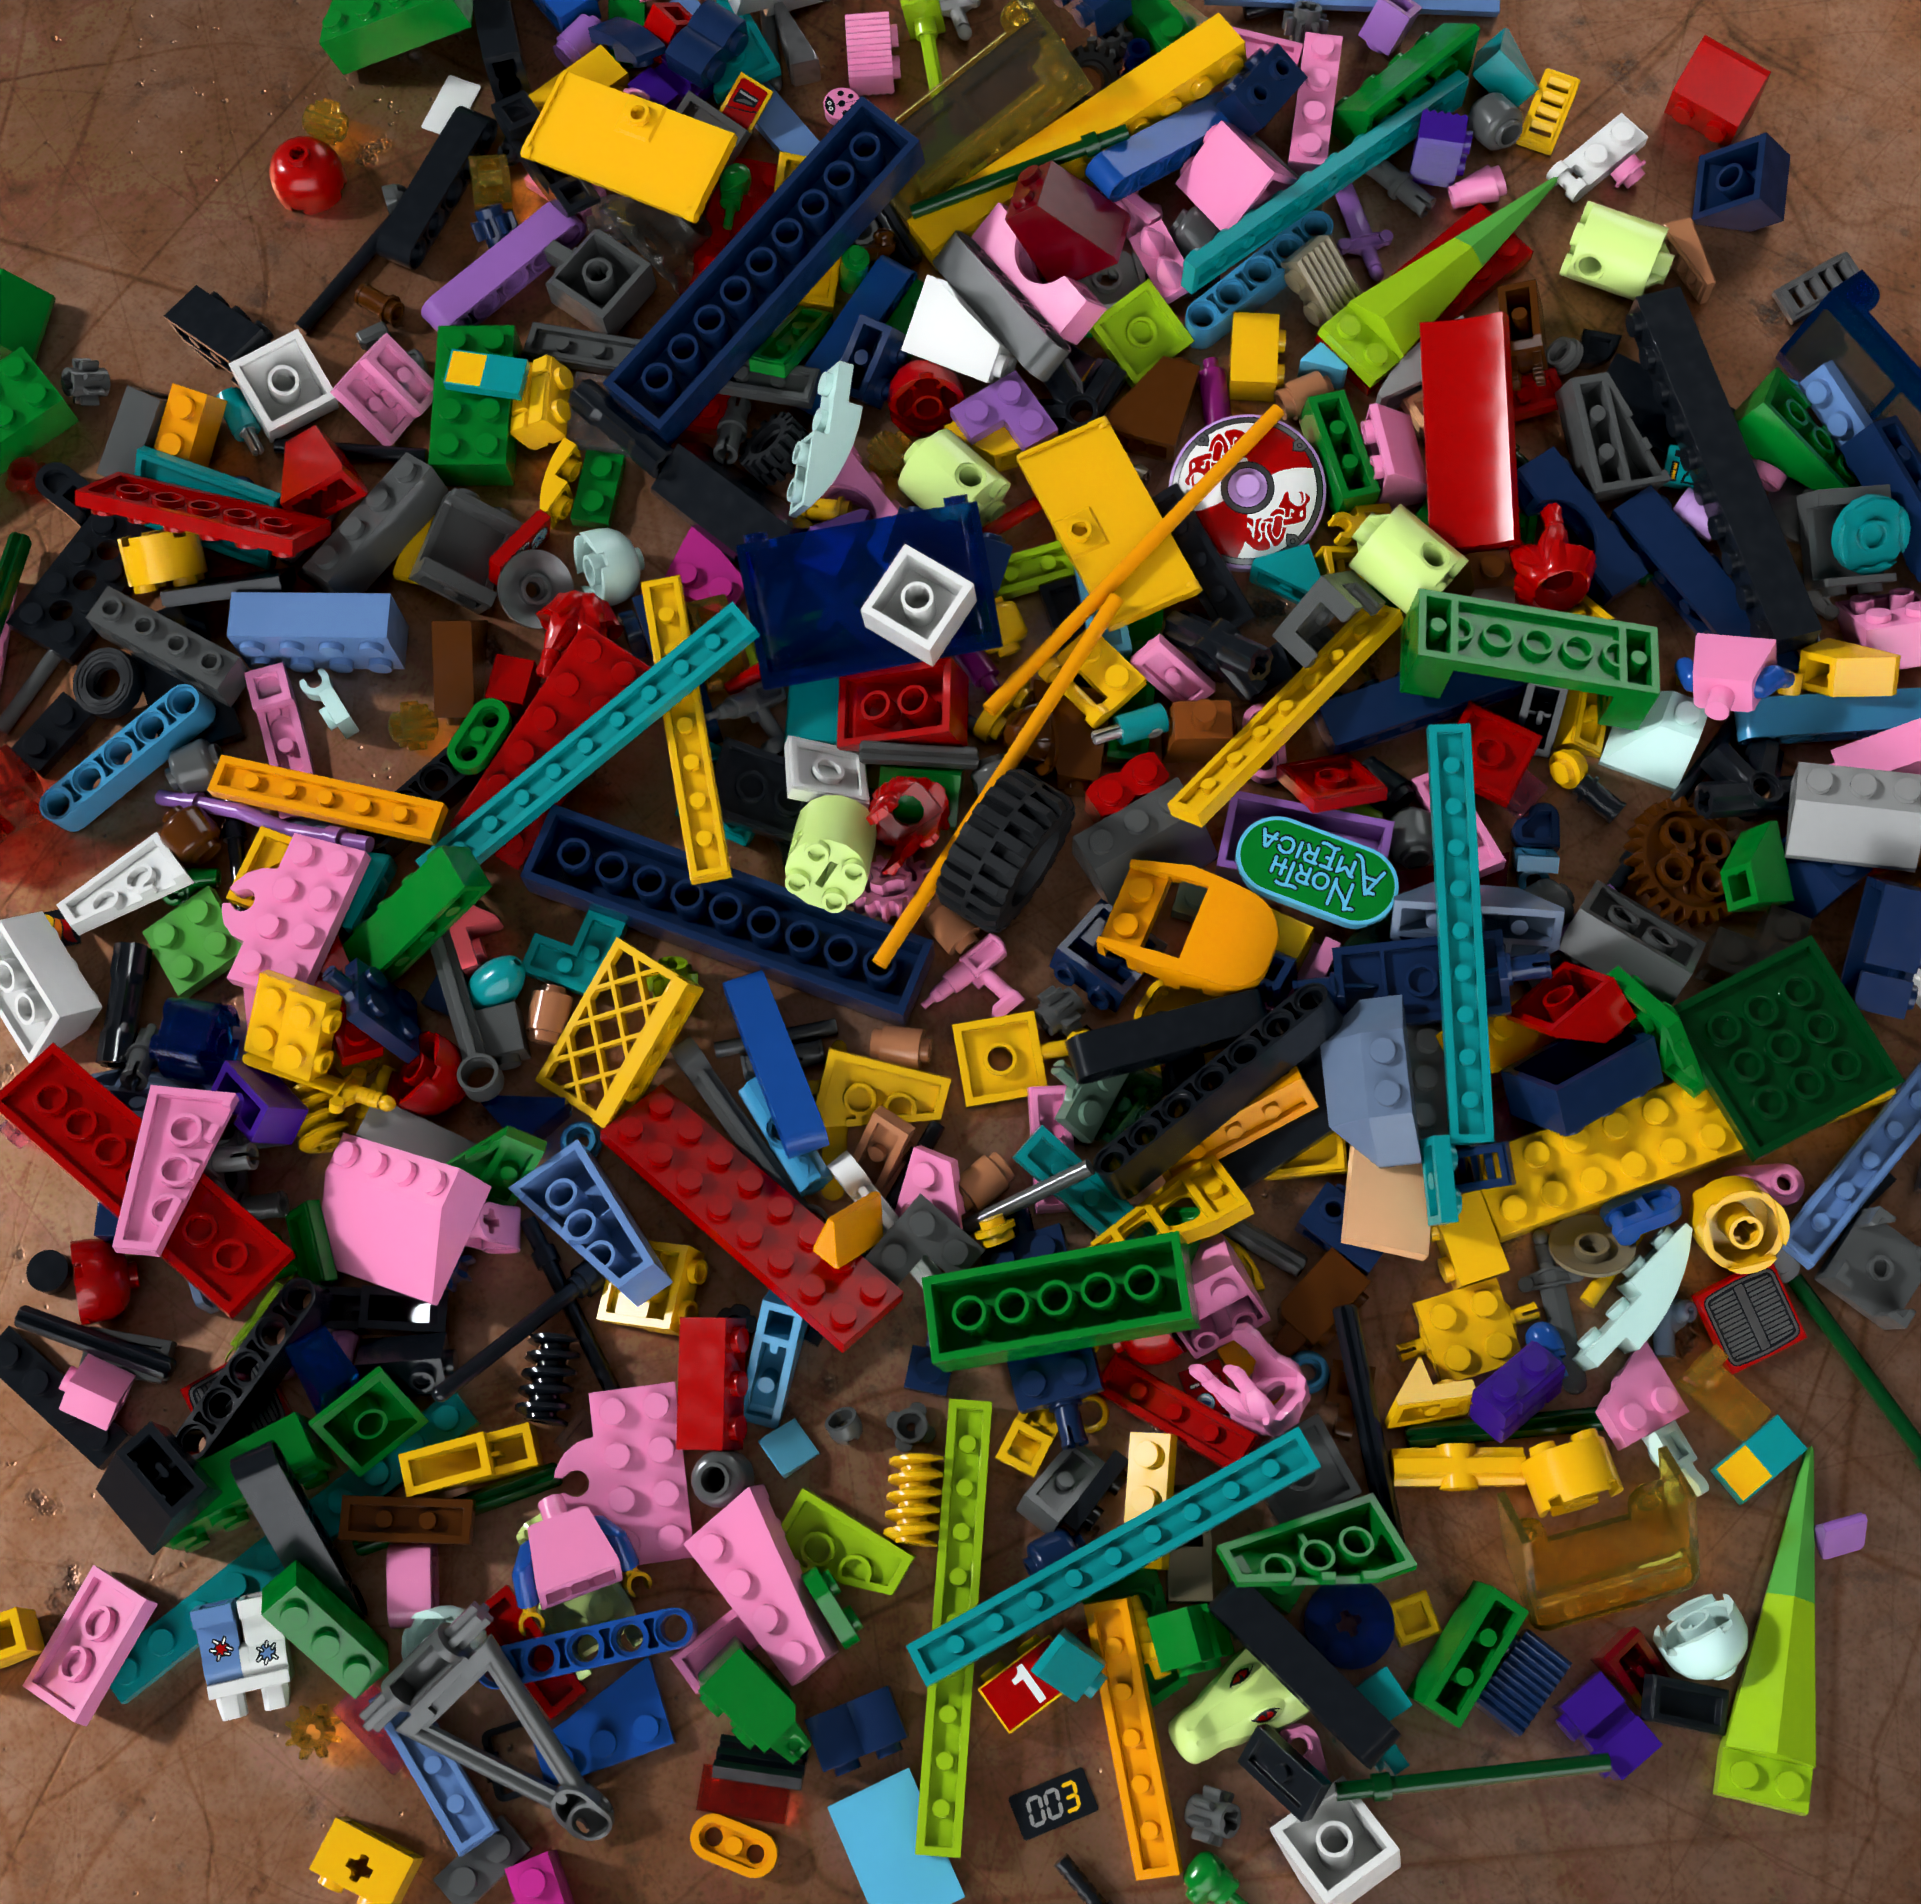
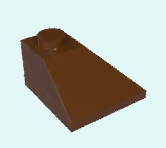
M1508 549L1464 555L1469 561L1443 591L1515 604V592L1513 590L1515 584Z

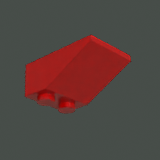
M952 657L938 659L933 667L921 661L840 674L837 748L840 751L859 752V745L863 740L967 746L968 675Z

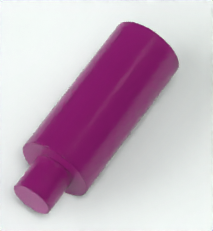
M1208 357L1203 360L1204 369L1200 371L1199 376L1205 427L1217 420L1232 416L1226 370L1219 367V361L1216 357Z
M964 620L947 646L976 688L983 687L989 696L993 695L1001 686L996 679L999 670L989 655L982 649L974 633Z

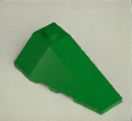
M1131 0L1133 15L1124 20V25L1129 32L1133 33L1134 40L1147 59H1149L1209 18L1185 0Z
M1779 367L1775 368L1734 412L1733 415L1747 449L1755 459L1775 466L1788 477L1814 491L1861 486L1856 475L1847 466L1844 455L1841 454L1839 456L1835 451V446L1831 439L1832 434L1829 432L1827 425L1817 426L1806 411L1812 404Z
M1374 1493L1217 1545L1216 1552L1236 1587L1371 1584L1416 1570L1418 1565Z

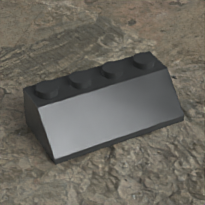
M406 452L303 565L297 575L323 593H365L411 539L436 514L442 497L450 491L432 466Z

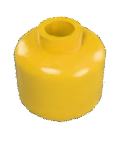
M1002 596L974 609L976 615L970 620V627L982 649L987 654L998 653L1000 659L1022 649L1019 642L1027 636L1028 629L1015 602L1004 601Z

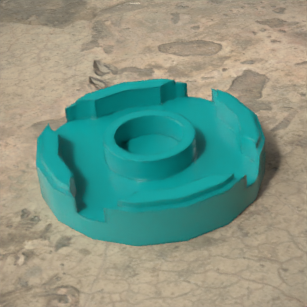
M1866 494L1852 500L1840 512L1833 525L1831 545L1834 557L1842 567L1860 575L1879 574L1890 569L1897 562L1894 559L1898 557L1900 552L1904 553L1909 543L1911 525L1907 511L1896 500L1882 494Z

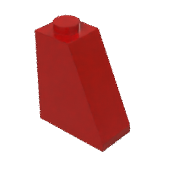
M316 425L285 442L280 505L285 510L327 518L368 495V488L342 449Z

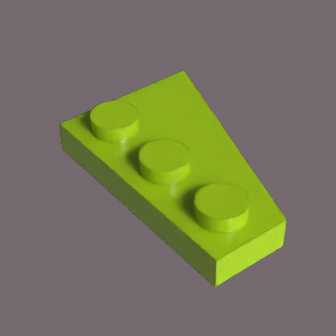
M806 1487L801 1489L781 1524L784 1533L787 1534L784 1536L795 1560L798 1559L803 1574L815 1566L819 1569L820 1573L829 1569L836 1582L892 1596L895 1594L916 1557L912 1552L896 1544Z

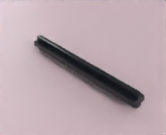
M1354 1304L1340 1305L1333 1309V1316L1369 1492L1374 1493L1405 1543L1358 1309Z

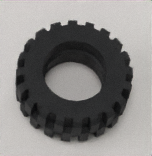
M1024 769L1009 770L1005 775H1002L995 785L990 787L985 793L981 802L976 805L948 852L949 855L942 865L941 875L936 883V895L941 904L986 932L998 933L1002 929H1006L1031 900L1032 895L1043 882L1045 875L1051 869L1058 852L1065 843V838L1072 826L1071 822L1075 817V806L1071 798Z

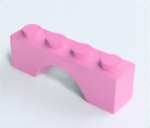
M1305 33L1300 69L1308 78L1297 89L1287 166L1299 177L1306 171H1313L1319 167L1328 156L1343 36Z
M998 202L972 235L971 239L984 250L1064 340L1078 345L1107 310L1106 307L1085 284L1067 276H1063L1054 282L1043 284L1037 274L1035 263L1005 221L1009 207Z
M853 446L837 478L821 498L837 500L839 496H844L845 500L852 501V504L870 511L876 527L866 545L868 560L882 578L891 565L883 562L882 558L899 507L902 506L897 500L890 501L884 494L885 488L875 472L871 471L868 473L861 465L862 458Z

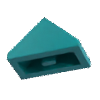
M1508 28L1502 29L1477 51L1472 75L1489 93H1502L1518 107L1540 89Z
M1307 543L1255 558L1251 566L1249 582L1298 604L1321 575L1310 545Z

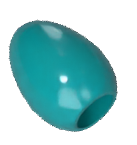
M504 955L491 959L475 970L467 985L473 1008L480 1010L514 1002L520 994L526 974L523 962L515 956Z

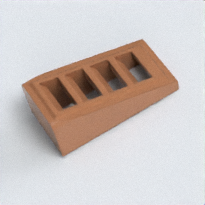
M1691 217L1663 224L1662 226L1669 228L1664 242L1670 254L1675 255L1671 265L1672 269L1698 304L1706 303L1716 280L1693 219L1691 220Z

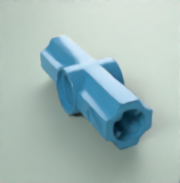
M754 1077L747 1081L738 1093L768 1141L770 1150L779 1159L801 1197L813 1195L822 1190L833 1179V1176L817 1150L788 1159L781 1141L775 1138L777 1130L757 1078Z

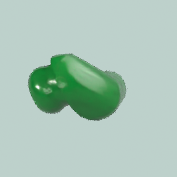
M184 868L194 883L162 899L170 906H177L188 900L199 888H205L206 886L219 888L221 885V871L219 868Z

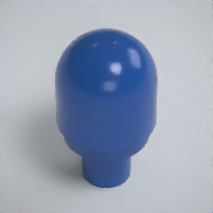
M1543 1321L1532 1324L1525 1335L1526 1345L1532 1340L1537 1341L1563 1363L1562 1358L1567 1356L1565 1352L1566 1347L1557 1328L1551 1323ZM1565 1369L1564 1378H1566V1377L1569 1376L1566 1369Z

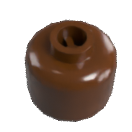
M178 805L164 815L162 819L164 825L160 831V840L181 863L202 865L220 851L222 847L220 843L222 830L200 806L191 805L183 808L181 805Z

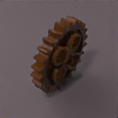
M1681 796L1674 802L1669 797L1659 804L1656 802L1644 810L1641 815L1634 819L1636 825L1627 830V834L1632 839L1625 843L1623 848L1633 855L1624 860V864L1635 868V872L1628 877V880L1640 882L1642 886L1638 888L1636 895L1639 896L1647 893L1650 896L1647 908L1650 909L1658 904L1661 907L1660 918L1664 919L1673 913L1674 922L1677 926L1688 920L1691 928H1695L1701 923L1708 927L1732 914L1727 909L1720 871L1735 844L1733 838L1738 834L1739 830L1732 829L1728 831L1725 828L1728 818L1717 820L1705 819L1702 815L1698 816L1693 805L1694 801L1688 805L1685 796Z

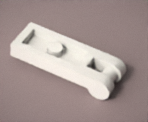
M1620 113L1566 159L1558 161L1549 170L1546 179L1550 180L1553 177H1558L1555 186L1559 184L1566 191L1565 196L1575 203L1609 176L1627 158L1644 147L1648 136L1623 113ZM1574 172L1579 178L1576 179L1571 174Z

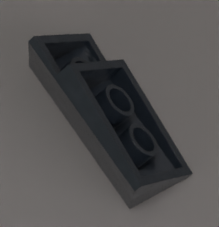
M677 443L653 483L651 493L713 543L734 563L741 559L762 578H765L800 547L810 526L815 524L803 515H799L797 518L789 516L790 506L733 463L727 464L728 459H724V464L718 462L713 455L714 449L708 444Z

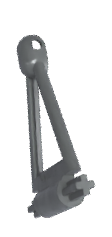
M474 1601L452 1623L440 1624L382 1681V1692L359 1714V1717L365 1721L362 1725L365 1730L369 1732L373 1728L378 1733L400 1711L409 1712L394 1731L551 1809L556 1821L575 1838L585 1841L599 1840L607 1836L613 1827L615 1812L611 1802L591 1783L584 1780L494 1636L490 1634L475 1650L471 1648L470 1643L494 1619L488 1613L489 1606L484 1602L479 1605ZM488 1671L560 1783L559 1788L433 1725V1723ZM576 1821H580L585 1825L587 1833L579 1830Z

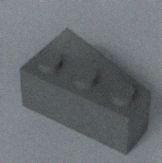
M1608 372L1570 378L1555 392L1572 470L1583 486L1593 493L1596 503L1632 497L1650 485L1657 491L1671 480L1667 470L1660 468L1651 453L1652 445L1648 438L1641 436L1632 421L1631 416H1633V413Z

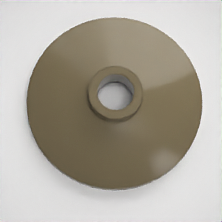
M1581 1214L1564 1219L1553 1227L1549 1234L1548 1249L1555 1262L1565 1270L1584 1277L1602 1278L1621 1273L1632 1264L1636 1255V1242L1628 1246L1620 1245L1612 1234V1227H1608L1600 1215Z

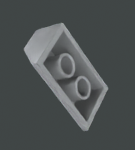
M1798 762L1790 788L1785 858L1907 872L1916 871L1921 848V774Z

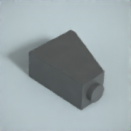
M127 385L98 466L97 474L104 477L118 471L132 475L135 474L137 449L144 445L154 448L169 395Z

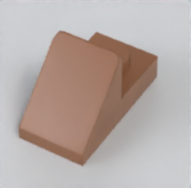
M882 1105L873 1112L852 1156L880 1194L903 1163L902 1160L909 1148L914 1146L910 1139L916 1127Z

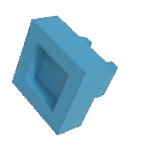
M1512 847L1511 864L1518 871L1516 882L1520 889L1526 888V880L1531 874L1540 875V879H1550L1548 873L1558 874L1560 857L1554 849Z

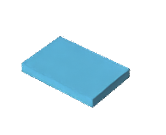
M910 1767L827 1807L868 1904H952L966 1897L949 1857L915 1855L920 1790Z

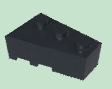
M197 285L164 315L183 342L213 367L221 366L232 375L229 363L265 346L274 338L271 331L262 322L256 320L253 323L238 306L235 305L233 308H230L229 304L217 292L213 291L209 294ZM233 377L231 381L239 387L235 377Z

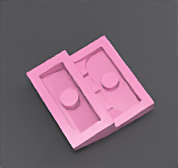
M386 333L353 365L330 393L383 446H391L415 418L421 416L433 402L434 380Z

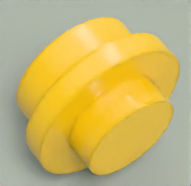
M1561 749L1551 755L1549 769L1555 782L1563 788L1573 789L1587 775L1588 764L1579 751Z
M997 1214L980 1221L981 1229L974 1232L975 1239L981 1240L982 1246L985 1249L1015 1238L1013 1227L1016 1224L1013 1218L1005 1220L1003 1214Z

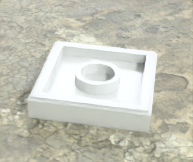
M788 735L784 745L787 798L809 803L811 800L824 795H842L857 800L864 807L869 808L866 764L859 761L858 751H840L837 745Z

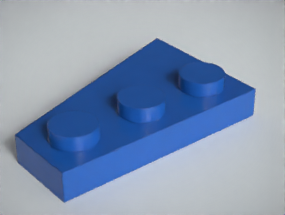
M647 1656L553 1729L582 1777L676 1743L651 1656ZM534 1744L544 1781L554 1786L560 1785Z

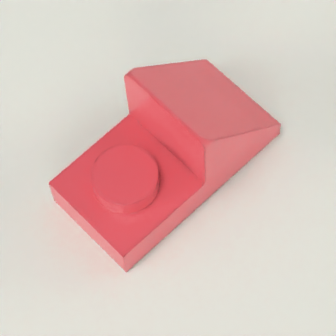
M474 905L449 928L461 968L469 980L475 970L482 966V962L488 960L480 937L504 928L498 916Z

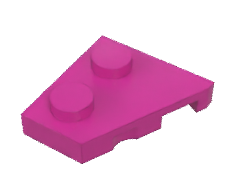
M692 526L664 576L665 578L680 575L685 601L715 614L732 601L739 608L749 589L747 580L723 552Z

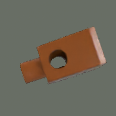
M1200 699L1198 701H1177L1172 703L1167 712L1169 731L1161 734L1162 763L1209 762L1237 734V720L1232 702L1229 700Z

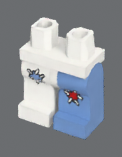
M262 1591L243 1595L238 1600L234 1597L198 1605L190 1611L193 1630H196L208 1698L209 1700L216 1699L223 1721L241 1718L249 1713L245 1694L248 1691L261 1689L265 1711L284 1708L290 1704V1682L295 1675L290 1641L261 1615Z

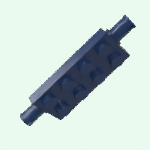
M1502 929L1483 931L1487 1017L1512 1015L1509 986H1513L1515 981L1552 979L1549 951L1510 957V953H1505ZM1437 936L1332 948L1334 972H1330V977L1292 980L1294 992L1305 984L1312 982L1325 985L1335 1004L1338 1005V1009L1343 1017L1359 1000L1402 994L1407 1026L1442 1022Z
M1027 1207L1006 1217V1220L1014 1219L1016 1226L1013 1227V1231L1016 1237L997 1246L985 1248L981 1258L983 1266L1065 1252L1069 1251L1064 1227L1060 1223L1034 1230L1030 1210ZM1090 1347L1007 1362L1019 1412L1026 1414L1036 1410L1049 1409V1412L1054 1413L1063 1450L1076 1448L1075 1443H1079L1080 1447L1088 1444L1089 1440L1086 1436L1079 1406L1083 1404L1082 1400L1087 1396L1105 1391L1095 1348Z

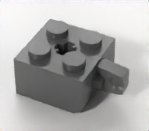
M593 229L585 240L573 250L555 240L544 249V254L547 255V262L556 268L552 277L545 283L551 303L594 332L617 335L657 289L651 263L600 229Z

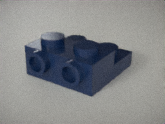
M1101 898L1056 948L1049 967L1054 969V975L1060 983L1066 986L1075 984L1085 991L1088 1000L1094 1007L1101 1010L1109 1008L1117 1013L1136 991L1142 978L1147 973L1144 972L1142 975L1128 968L1126 959L1110 951L1107 952L1106 956L1098 953L1096 940L1098 936H1101L1113 908L1112 905ZM1150 933L1144 948L1164 953L1168 944Z

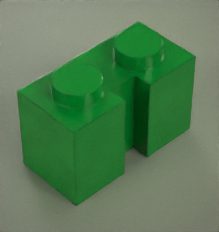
M1211 1602L1187 1606L1147 1618L1161 1673L1177 1669L1180 1678L1222 1667L1221 1657L1235 1654L1229 1631L1207 1608Z

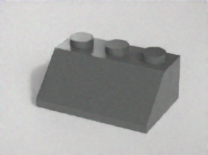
M1178 777L1073 836L1072 853L1100 897L1110 905L1114 906L1130 869L1129 863L1131 859L1193 865L1200 869L1218 859L1217 851L1206 825L1201 828L1173 817L1170 813L1167 803L1184 787Z
M1597 879L1562 935L1559 950L1563 952V955L1569 961L1577 965H1586L1602 974H1606L1619 966L1630 976L1636 975L1647 986L1648 991L1660 1002L1665 1001L1672 1006L1692 976L1707 943L1668 920L1660 918L1656 913Z

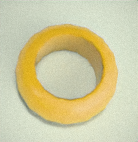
M1097 1394L1089 1395L1082 1400V1403L1091 1401L1098 1404L1102 1411V1417L1099 1422L1093 1425L1084 1424L1086 1433L1092 1434L1100 1431L1109 1420L1108 1405Z

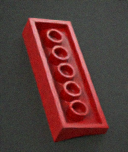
M1500 311L1464 319L1419 322L1429 528L1463 556L1468 553L1483 552L1521 544L1509 316L1505 312Z

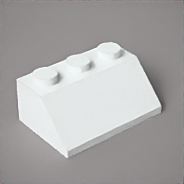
M43 911L0 920V1017L30 1064L52 1043L61 1048L85 1033L102 1009L97 994L90 988L80 972L77 962L70 956L60 940L57 930L51 926Z

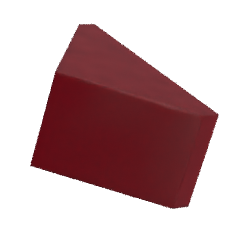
M1635 1626L1620 1629L1590 1659L1639 1711H1641L1644 1674H1655L1671 1678L1642 1632Z

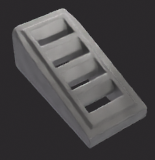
M783 2L775 3L776 28L792 85L794 84V87L820 81V62L817 54Z
M1843 252L1774 290L1772 297L1790 325H1793L1857 296L1865 283V278L1849 253ZM1823 280L1827 281L1832 291H1828ZM1807 287H1811L1818 299L1814 300ZM1797 293L1804 307L1800 308L1792 294Z

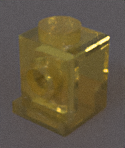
M506 154L468 156L474 210L477 211L500 202L504 211L513 210L511 179Z

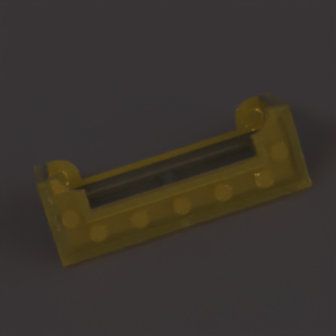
M1011 0L1003 8L1000 16V22L1005 32L894 119V121L920 140L925 158L923 166L890 201L906 223L913 216L909 204L959 186L1034 136L1094 89L1059 35L1032 0Z

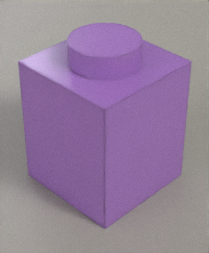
M1378 0L1358 36L1364 39L1367 46L1373 51L1389 56L1402 44L1423 7L1413 0Z

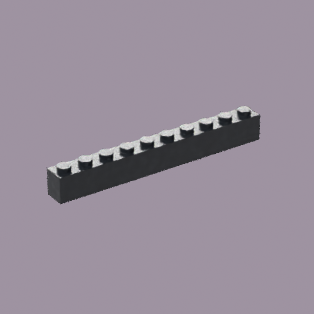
M1678 286L1635 297L1625 319L1627 332L1630 337L1635 338L1639 348L1640 364L1644 370H1648L1653 383L1654 399L1663 407L1666 415L1667 431L1671 437L1676 439L1680 449V462L1683 469L1689 471L1694 484L1695 500L1698 505H1703L1708 518L1709 534L1713 540H1717L1722 552L1723 569L1727 575H1731L1736 587L1737 603L1741 610L1746 611L1750 621L1751 637L1776 639L1777 655L1800 650L1812 645L1823 629L1681 287Z

